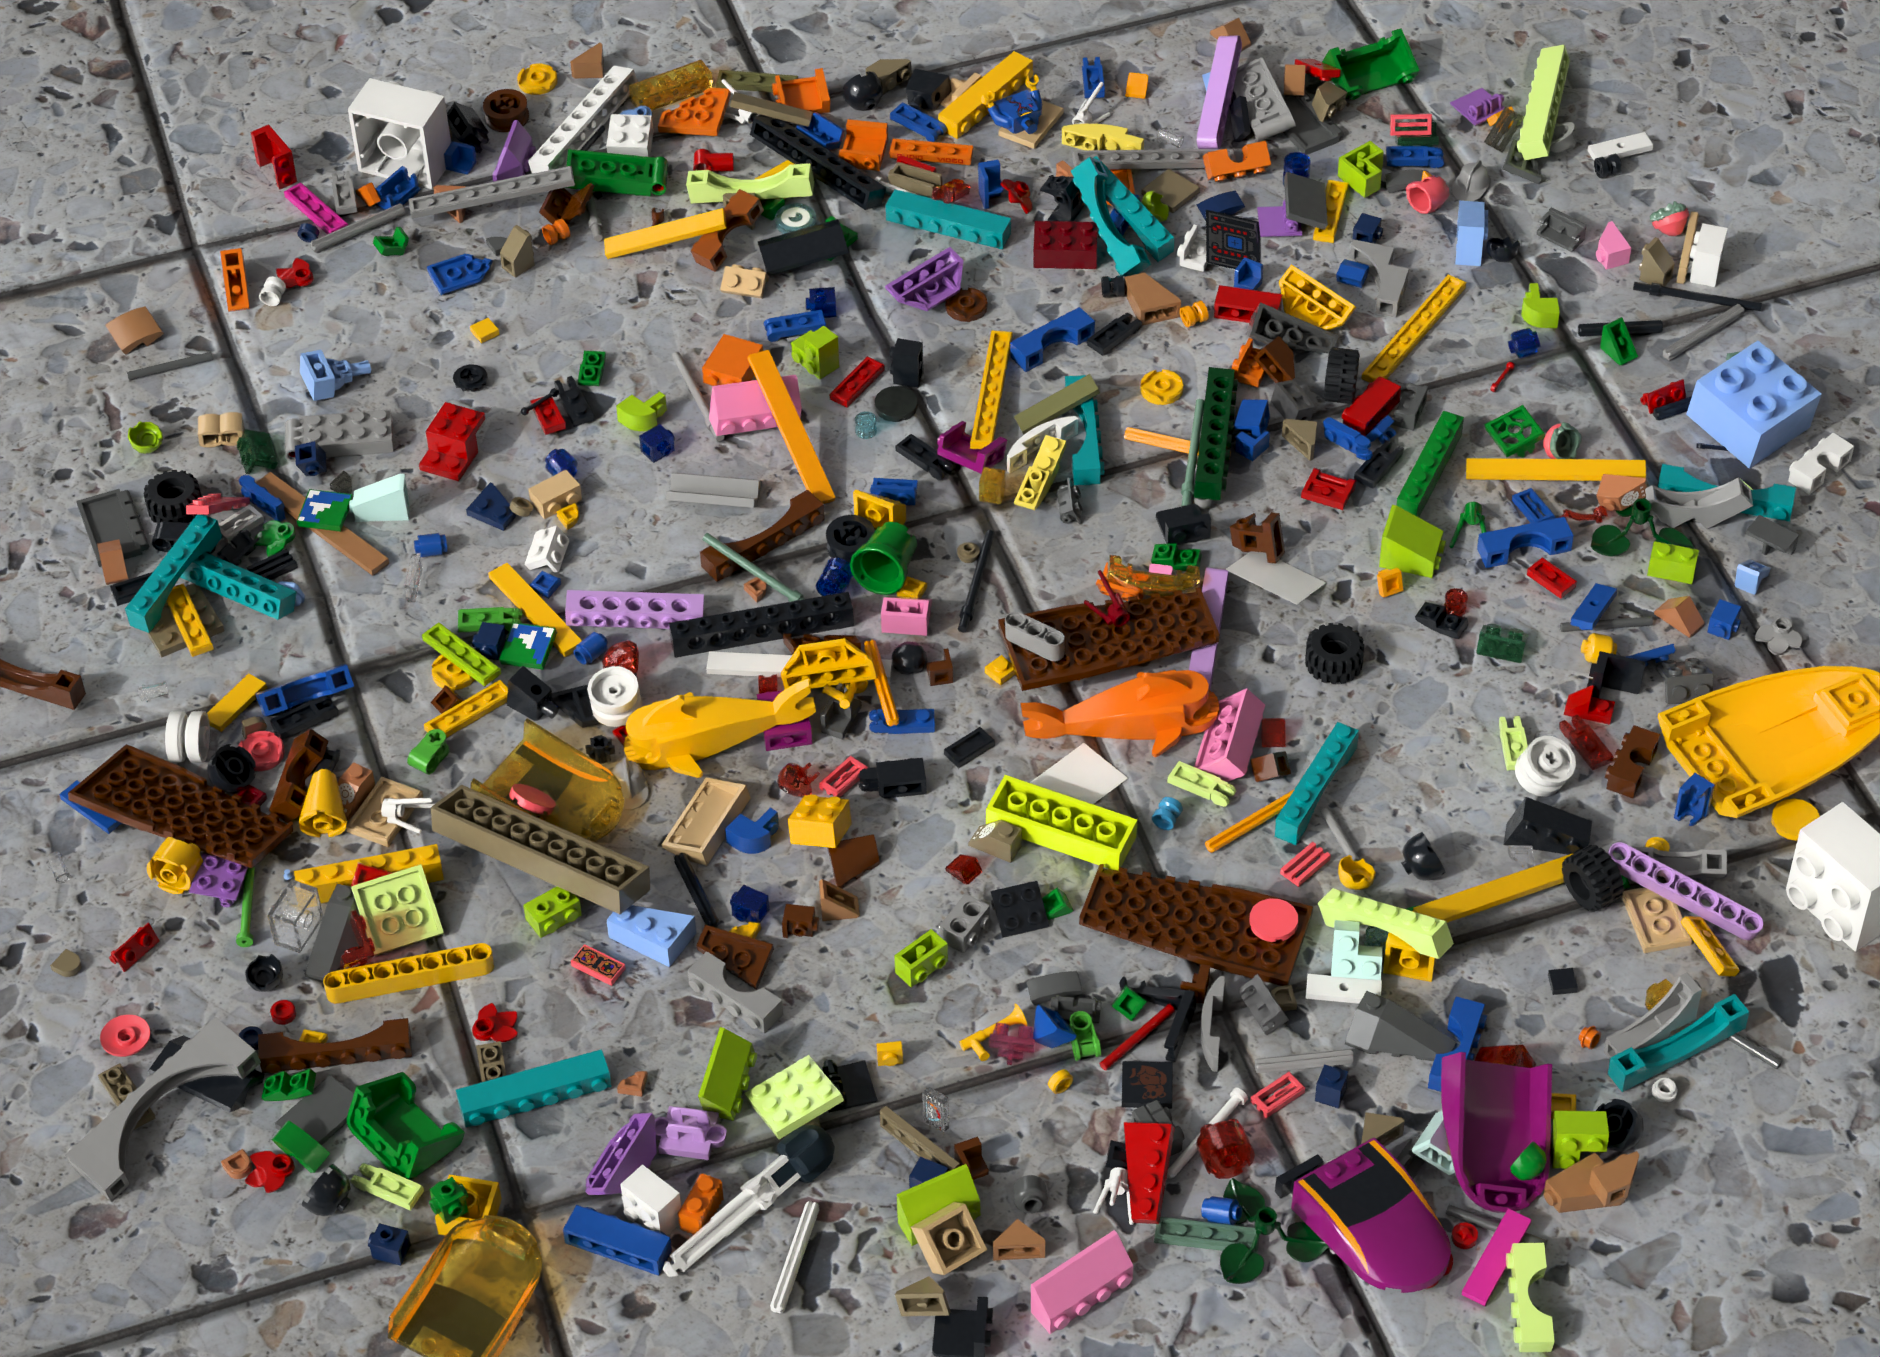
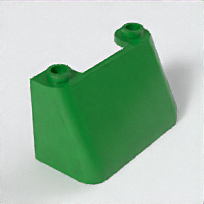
M1402 28L1393 30L1391 32L1392 37L1386 39L1381 37L1376 43L1350 51L1345 49L1340 51L1339 47L1329 49L1322 62L1340 69V77L1332 78V82L1335 86L1348 92L1346 99L1355 100L1363 94L1403 82L1408 84L1415 80V76L1420 70Z
M400 1072L357 1086L347 1115V1125L351 1133L390 1172L412 1180L460 1146L465 1132L454 1122L445 1124L441 1130L414 1103L416 1085L404 1072Z

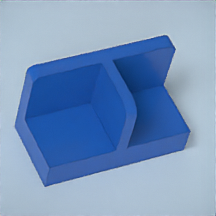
M998 159L978 163V190L984 209H989V198L1001 196V193L1004 191V188L1000 185V162Z
M1242 400L1234 422V428L1241 429L1242 431H1251L1252 437L1257 439L1267 430L1270 411L1268 400Z

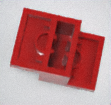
M445 402L426 430L429 450L420 461L419 469L434 475L460 481L478 454L476 433L485 421V413Z

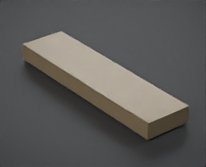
M1691 211L1676 283L1684 284L1686 281L1690 253L1698 223V212Z

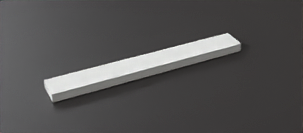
M709 651L706 670L707 674L781 677V671L792 655ZM881 659L887 680L890 682L892 660Z

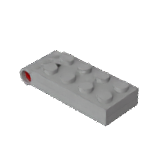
M1263 57L1239 66L1233 94L1236 99L1239 96L1246 97L1250 129L1257 142L1296 127L1292 114Z
M391 409L299 416V420L289 419L285 422V457L291 462H296L295 446L316 441L326 452V458L392 453L394 449Z

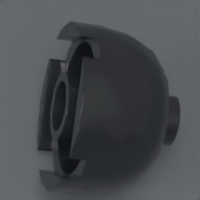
M866 72L867 75L862 77L860 74L855 75L845 83L842 96L851 108L864 111L872 110L877 106L883 96V86L875 72Z
M226 744L216 750L209 759L207 766L208 778L218 789L225 792H238L250 785L255 779L254 768L256 765L251 754L243 747L238 746L236 748L231 746L232 744Z
M1423 832L1416 834L1406 842L1402 852L1404 861L1401 864L1408 875L1413 873L1417 879L1426 881L1438 878L1446 872Z
M1611 1099L1612 1102L1606 1105L1603 1103L1596 1110L1606 1111L1609 1130L1607 1149L1618 1152L1629 1150L1638 1144L1642 1138L1644 1131L1643 1118L1640 1112L1625 1100Z
M334 1164L329 1166L332 1171L329 1174L324 1171L307 1193V1196L310 1197L308 1203L304 1200L302 1202V1206L315 1215L329 1216L337 1210L342 1212L351 1201L347 1197L351 1189L350 1181L347 1175Z

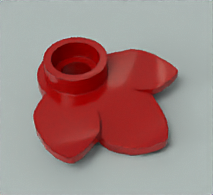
M1004 179L1000 185L1008 191L1009 202L1020 203L1026 214L1030 213L1033 205L1029 198V186L1025 182H1014Z
M299 258L293 261L292 268L276 269L277 277L284 281L286 288L307 286L314 279L313 273L309 270V264Z
M493 1003L484 1006L478 1012V1019L472 1027L473 1036L480 1041L492 1039L496 1042H507L513 1040L518 1035V1032L513 1029L517 1021V1012H497Z
M272 1151L254 1153L250 1155V1159L256 1166V1169L247 1176L245 1182L252 1187L264 1186L266 1193L275 1192L284 1185L285 1178L293 1173L295 1169L294 1161L286 1154L276 1155Z

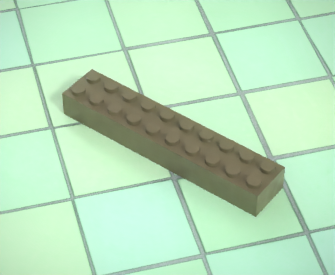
M460 785L431 807L432 831L618 914L623 913L650 891L649 866L464 785Z

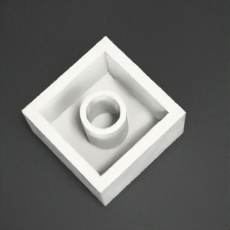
M611 114L606 145L607 153L650 157L654 132L652 116Z
M1702 223L1700 232L1696 231L1694 244L1697 245H1692L1690 258L1694 260L1689 262L1687 273L1691 274V283L1715 287L1728 228Z
M642 1164L621 1183L624 1214L630 1221H636L648 1230L660 1231L668 1236L680 1224L678 1223V1212L681 1208L680 1193Z

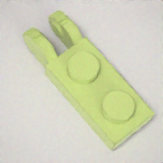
M1514 716V728L1507 727L1506 717H1499L1500 738L1507 771L1515 770L1518 757L1528 747L1525 729L1522 727L1520 716Z
M1178 761L1167 780V783L1208 800L1211 799L1214 804L1226 807L1230 802L1227 796L1232 797L1236 793L1235 787L1228 782L1181 761Z
M365 1163L361 1164L359 1170L361 1174L371 1179L367 1180L354 1175L350 1181L357 1189L367 1191L410 1211L424 1192L423 1186L383 1168H376Z

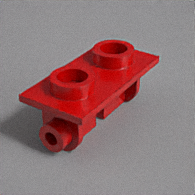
M1684 379L1671 382L1669 385L1653 392L1644 393L1640 401L1642 405L1648 406L1649 414L1654 412V408L1686 398Z
M147 923L144 927H139L134 935L118 949L111 952L110 961L114 964L119 963L123 972L127 971L160 942L150 923Z

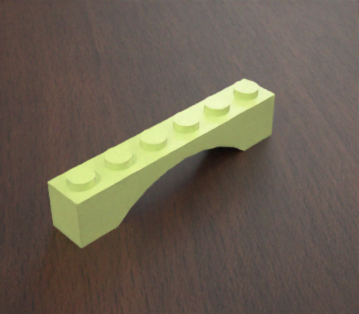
M809 163L789 165L775 175L754 180L728 178L710 170L688 171L686 186L691 204L723 202V195L725 193H737L739 189L747 193H755V197L759 199L813 196L814 178L811 164Z
M1334 888L1318 902L1326 926L1334 928L1335 920L1359 922V925L1378 927L1399 937L1420 954L1440 959L1454 944L1447 922L1441 919Z

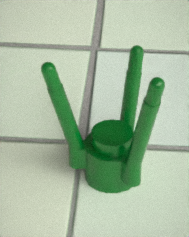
M1473 501L1465 505L1464 513L1460 514L1459 523L1449 545L1450 548L1454 547L1465 521L1470 525L1480 523L1481 532H1487L1485 516L1482 515L1483 508L1480 503Z

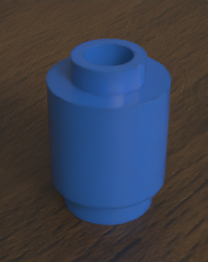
M445 534L418 535V540H414L415 554L419 553L420 558L438 556L447 552Z
M593 632L576 645V649L573 651L574 655L581 664L592 663L607 651L608 641L603 634Z
M1212 1196L1204 1199L1201 1214L1209 1222L1234 1225L1241 1218L1242 1207L1236 1199Z

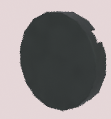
M890 386L882 389L876 395L875 409L879 417L892 422H900L899 419L904 418L907 420L918 409L917 396L906 387Z

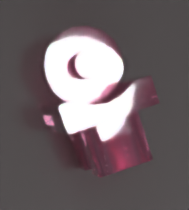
M996 1023L993 1034H990L989 1047L999 1049L998 1057H1006L1007 1065H1012L1013 1058L1023 1060V1052L1034 1053L1035 1039H1033L1032 1027L1019 1026L1018 1037L1008 1036V1024Z

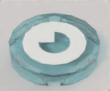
M793 203L785 205L775 215L776 228L779 232L786 234L816 225L815 211L805 204Z

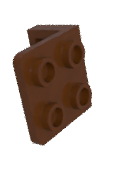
M590 183L573 195L565 188L550 190L539 213L552 224L561 218L568 224L576 215L581 216L587 208L585 205L592 198V191L595 186Z

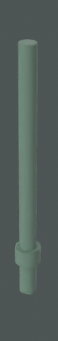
M1203 399L1196 400L1185 483L1182 484L1181 494L1183 495L1181 507L1190 505L1191 497L1194 496L1195 485L1193 482L1205 403Z
M709 533L704 535L703 541L789 598V602L805 599L803 594L797 590H791Z

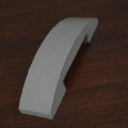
M1219 976L1209 989L1203 1004L1201 1017L1202 1050L1209 1067L1214 1072H1218L1220 1037L1210 1036L1212 1010L1222 1011L1225 976Z

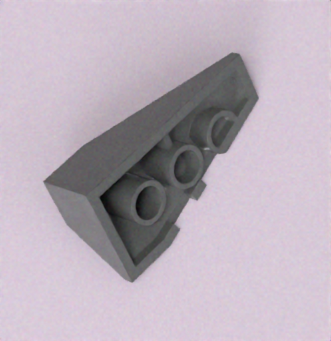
M1261 302L1251 316L1247 329L1249 337L1265 344H1269L1280 336L1289 348L1328 354L1330 349L1336 346L1338 339L1336 334Z
M337 884L329 899L304 973L305 977L323 980L328 973L338 971L347 962V957L354 950L358 951L362 946V942L367 938L350 886Z

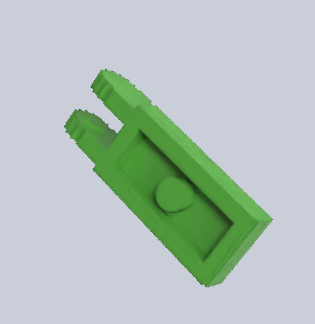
M504 607L459 609L458 631H479L482 622L504 625L505 629L510 631L513 623L522 624L520 619L523 612L518 608Z

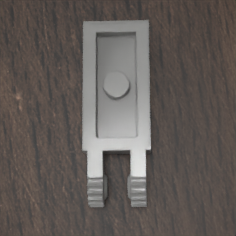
M345 171V180L341 181L338 180L336 173H332L333 182L331 183L337 215L356 213L357 206L349 171Z

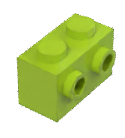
M1654 541L1647 576L1692 584L1699 550Z
M557 886L523 905L525 920L540 938L554 933L558 928L582 916L580 900L576 895Z
M930 929L894 955L895 973L911 988L918 982H923L928 975L937 969H941L948 962V943Z

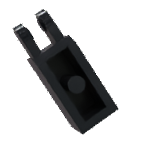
M454 102L447 112L448 125L461 142L474 146L477 154L481 153L483 149L480 144H487L490 140L487 136L488 130L473 108Z
M923 758L876 762V767L864 768L858 774L861 791H879V796L884 799L927 794Z

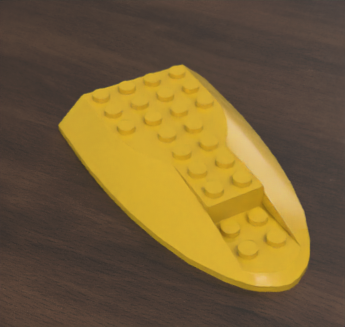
M1819 666L1765 675L1712 691L1658 713V720L1667 748L1687 774L1691 777L1696 773L1715 785L1711 804L1719 815L1739 818L1788 797L1819 781L1859 755L1879 737L1880 673L1871 669L1852 666Z

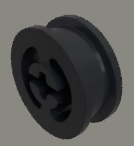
M844 515L833 520L826 530L829 556L838 563L850 565L855 551L863 544H866L874 534L873 524L868 519L859 515Z

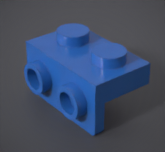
M817 112L813 113L808 127L803 125H797L796 127L798 131L828 150L840 148L845 132L843 128Z
M874 478L870 489L871 494L886 497L905 505H915L918 480Z

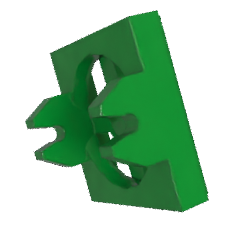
M1524 405L1484 424L1486 431L1506 457L1516 453L1519 457L1524 458L1526 451L1532 454L1535 449V443L1545 438V433ZM1514 426L1521 428L1517 433H1510L1508 431L1509 428L1513 429ZM1531 426V434L1525 438L1522 434L1523 430ZM1512 437L1516 438L1519 442L1509 444L1503 440Z

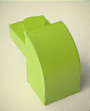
M1530 283L1529 291L1525 292L1523 298L1522 318L1534 327L1557 328L1560 313L1558 299L1540 298L1538 283Z
M659 391L645 402L630 395L616 405L618 422L634 431H648L656 428L657 418L667 411L666 395Z

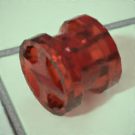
M1457 588L1448 590L1445 594L1444 603L1446 612L1457 616L1464 615L1467 609V593Z
M772 674L771 677L758 675L759 694L778 691L777 674Z

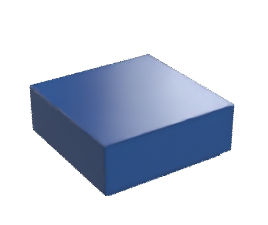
M541 571L529 586L537 594L549 599L561 585V579Z

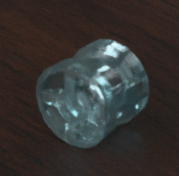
M864 411L856 415L855 433L859 438L870 439L877 434V420L873 413Z
M1369 926L1365 932L1364 946L1382 947V954L1385 953L1389 932L1378 927Z

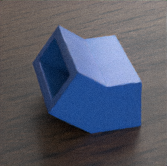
M1344 259L1336 274L1337 282L1362 288L1368 277L1369 265Z

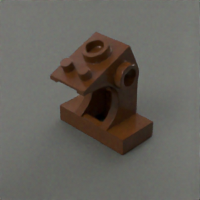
M1271 512L1262 522V525H1256V514L1253 513L1237 520L1235 524L1230 526L1232 546L1240 549L1242 552L1266 553L1268 563H1277L1285 554L1280 513Z

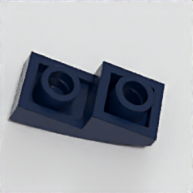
M1236 190L1218 194L1196 204L1205 221L1206 210L1232 215L1245 208Z

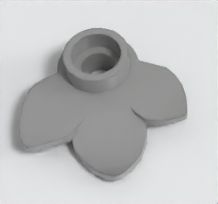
M1777 617L1772 621L1771 625L1761 626L1755 635L1756 641L1768 643L1767 647L1774 655L1784 654L1789 646L1800 648L1802 644L1801 635L1794 630L1791 620L1787 617Z

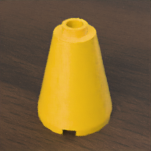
M321 769L312 775L299 817L300 830L306 835L319 838L320 834L328 833L329 837L340 835L346 830L347 820L337 778L330 770Z

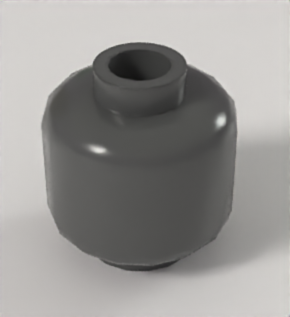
M1027 1175L1019 1178L1014 1183V1202L1020 1211L1036 1213L1046 1206L1048 1200L1046 1185L1040 1177Z

